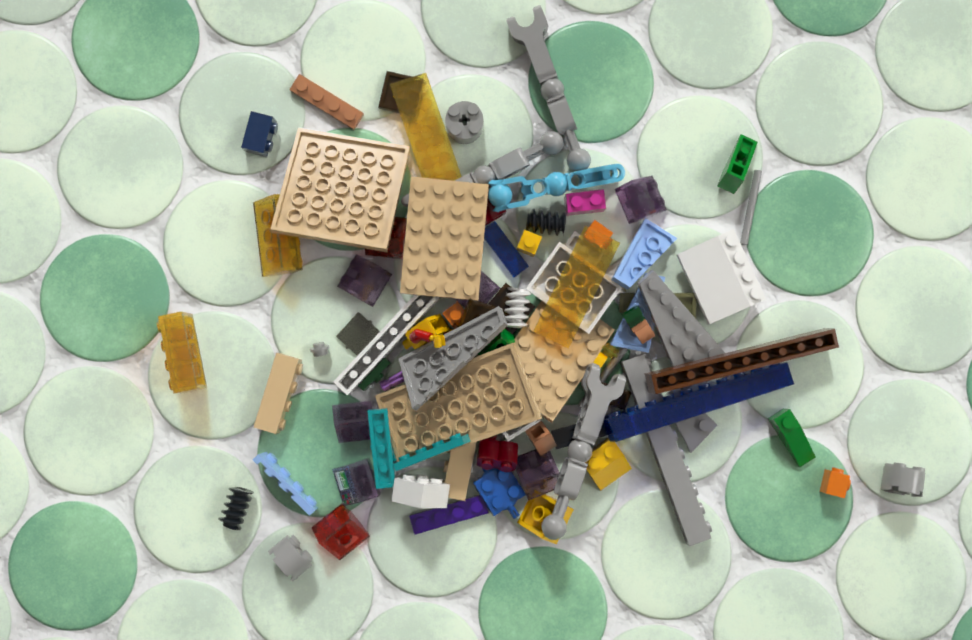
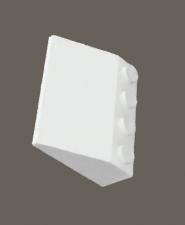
M734 229L676 255L708 325L766 299Z
M559 241L526 290L589 334L622 289V286L612 281V278Z

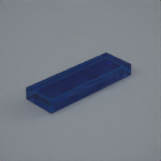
M495 221L485 228L484 240L513 278L529 267Z

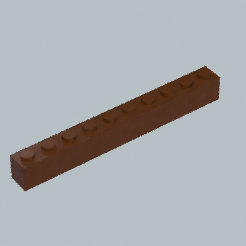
M823 328L644 374L648 392L659 394L839 348L835 328Z

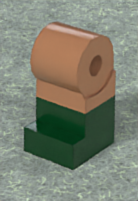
M637 305L621 314L641 344L655 337L653 330Z

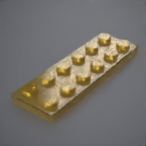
M423 73L391 83L390 87L421 178L451 181L461 178L462 176L427 74Z
M584 226L533 332L569 349L620 242Z

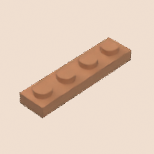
M301 74L297 76L289 89L295 95L355 130L364 116L363 112Z

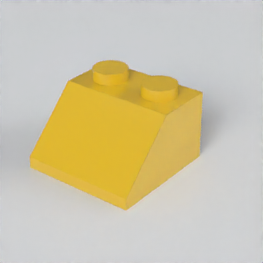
M608 437L594 447L591 458L585 462L588 464L586 471L600 491L632 469L624 454L611 437Z
M534 488L517 523L541 539L557 544L559 539H548L541 529L543 520L547 516L552 515L557 499ZM567 506L563 518L566 524L574 510Z

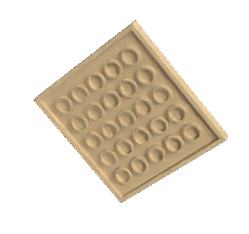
M298 128L272 221L271 232L387 252L410 146Z

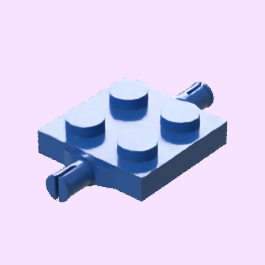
M482 468L484 471L483 475L472 484L492 516L497 515L503 510H508L513 519L517 518L520 514L514 505L526 494L512 471L506 473L496 468L489 470Z

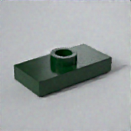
M384 358L358 387L366 391L373 382L377 384L384 377L383 372L390 366L391 362Z

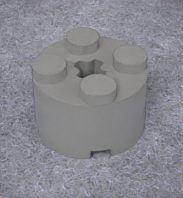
M460 101L451 105L446 113L447 133L457 143H473L483 132V114L477 104ZM466 120L467 125L464 126L462 121Z
M896 462L894 464L885 463L881 490L899 495H910L912 493L911 496L923 497L925 468H908L906 464Z
M287 535L268 552L270 555L274 553L276 557L273 561L287 577L291 574L290 580L294 581L312 566L313 558L307 550L302 551L299 544L301 543L294 535L291 537Z

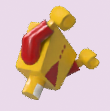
M441 314L430 316L405 333L407 339L402 344L408 351L412 348L416 350L432 341L434 348H441L446 345L444 335L454 329L448 327Z

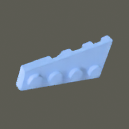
M645 218L611 280L628 290L677 238Z
M659 276V277L662 279V281L664 282V281H665V277ZM638 287L627 310L637 305L654 331L655 323L652 321L649 308L645 304ZM623 318L610 345L649 353L652 338L641 344Z
M267 452L258 454L252 459L256 464L261 462L265 466L264 472L269 477L277 478L278 486L287 493L291 492V498L309 516L318 509L316 500L311 495L307 496L303 492V486L298 481L294 482L290 478L291 473L285 467L281 468L277 463L278 459L271 452L269 454Z

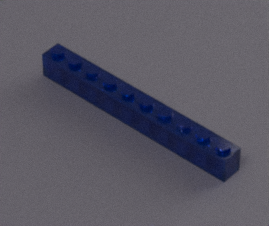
M776 363L766 368L753 369L747 374L745 372L733 374L734 378L716 379V384L712 385L709 382L698 385L699 389L692 391V388L680 391L681 395L675 397L674 394L663 396V400L656 402V399L644 402L645 406L638 408V405L626 408L627 412L622 414L619 411L608 414L609 418L603 420L610 442H618L794 385L788 363Z

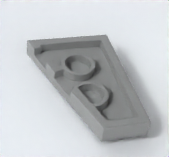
M678 388L668 391L663 398L671 418L674 420L689 452L692 453L716 428L717 424Z

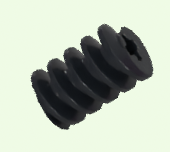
M533 208L527 215L526 230L529 231L530 227H532L533 233H536L537 229L540 228V233L543 234L545 229H547L548 235H551L552 231L555 230L556 236L562 231L564 236L566 214L563 212L559 217L558 212L555 211L553 216H551V212L548 210L544 215L542 209L536 214Z
M232 487L229 490L233 492V495H226L231 501L224 502L228 510H221L225 517H219L218 520L223 522L224 527L232 530H241L242 528L239 524L244 523L242 517L247 514L244 509L249 508L247 502L252 500V497L248 494H253L254 492L242 487Z

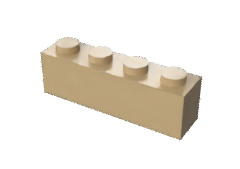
M276 353L254 428L274 434L284 430L286 425L284 417L286 412L290 411L292 401H290L291 394L295 393L298 385L295 381L297 375H300L303 369L302 359Z
M476 442L447 452L450 453L449 461L445 460L443 472H447L446 479L442 480V483L450 484L448 498L465 501Z

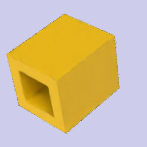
M524 230L517 246V251L534 257L542 236Z

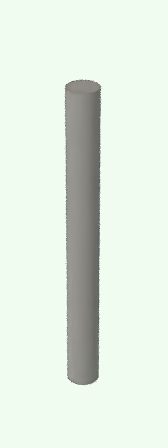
M754 170L740 241L741 245H748L762 174L761 170Z
M619 348L600 374V381L604 382L628 351L627 348ZM584 395V397L578 404V406H580L581 408L583 406L586 395Z

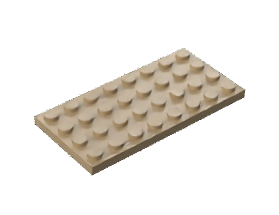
M515 343L471 359L417 411L412 409L406 384L375 396L379 409L388 408L391 444L397 462H399V457L410 454V457L416 455L415 451L426 447L427 450L432 449V444L438 441L449 442V437L458 433L461 436L468 434L470 442L446 452L542 419Z

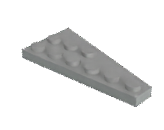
M650 270L637 283L672 366L725 353L654 270ZM692 385L680 389L685 393Z
M498 306L444 335L446 345L441 348H434L432 341L399 358L412 409L417 411L508 326L502 308Z

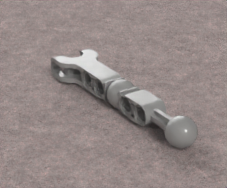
M538 5L533 8L534 21L530 26H520L515 17L507 18L506 21L514 41L526 47L541 85V95L548 104L558 133L565 138L570 152L567 157V165L574 172L588 169L591 157L588 151L580 148L574 131L577 130L564 95V85L558 79L544 41V36L548 31V23L541 6Z
M554 131L546 132L540 138V143L525 151L522 148L515 149L489 163L488 166H479L475 169L474 173L471 172L455 181L488 184L491 180L506 179L527 168L530 165L528 161L544 153L548 155L558 154L563 148L562 136ZM409 194L401 199V203L405 207H408Z
M590 363L587 366L581 380L586 396L574 429L572 439L575 440L568 446L567 453L569 457H565L555 484L554 493L558 495L553 513L542 522V532L550 540L560 539L566 533L567 525L563 518L569 500L574 501L579 494L588 466L585 462L592 456L591 445H595L609 403L612 400L618 399L625 387L626 377L622 374L614 375L609 384L604 386L599 379L600 366L595 363Z

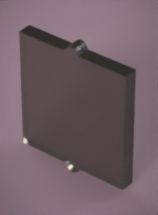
M358 312L336 337L346 345V349H350L358 356L380 331L372 324L371 320L368 321Z

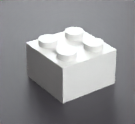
M403 474V478H395L392 502L420 509L447 508L450 484L442 483L443 479L431 478L430 480L426 475H417L415 478L413 475Z

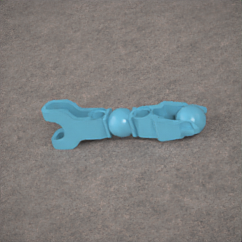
M611 164L579 170L569 174L553 172L542 179L526 180L525 177L518 176L502 180H491L488 182L492 186L488 192V199L495 206L493 211L499 212L505 209L526 206L529 204L530 199L543 195L561 196L566 191H571V189L619 182L625 177V169L621 164ZM574 175L579 178L577 186H574L571 182V178ZM520 182L523 200L510 203L512 191L506 184ZM537 182L542 185L540 193H536L533 189L534 184Z

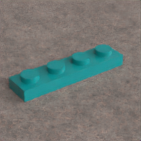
M388 408L368 410L376 489L394 487L395 471Z
M458 433L449 437V442L444 443L441 440L433 443L432 449L427 450L426 447L416 450V455L410 457V454L398 458L399 462L393 464L395 471L401 470L470 442L469 435L461 436Z

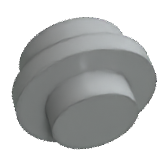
M324 342L314 343L313 347L310 348V352L313 353L314 357L328 354L329 345Z

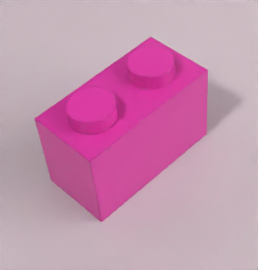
M604 189L567 193L564 196L566 216L604 212L606 209Z

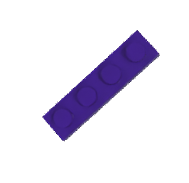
M477 495L467 498L465 501L460 500L447 504V508H432L409 515L414 535L485 515L489 511L481 496Z

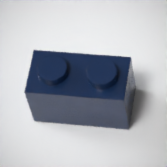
M251 111L241 148L245 152L267 157L273 148V134H276L278 130V123L275 118Z

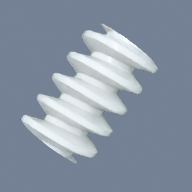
M508 287L507 289L512 292L506 294L511 299L505 302L506 305L510 306V308L505 309V312L510 314L505 316L506 321L509 322L507 327L522 329V327L528 325L522 320L529 317L523 314V312L529 311V308L525 307L524 304L530 303V300L526 299L525 296H529L531 293L525 289Z

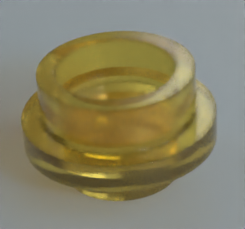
M607 342L605 346H602L604 349L602 353L610 359L613 356L615 358L618 357L619 350L610 345V343Z

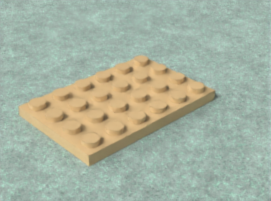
M411 177L400 294L470 300L471 298L478 301L489 184Z
M541 301L526 322L528 325L523 327L515 337V345L540 414L552 423L583 378L587 366L594 362L615 329L599 319L588 334Z

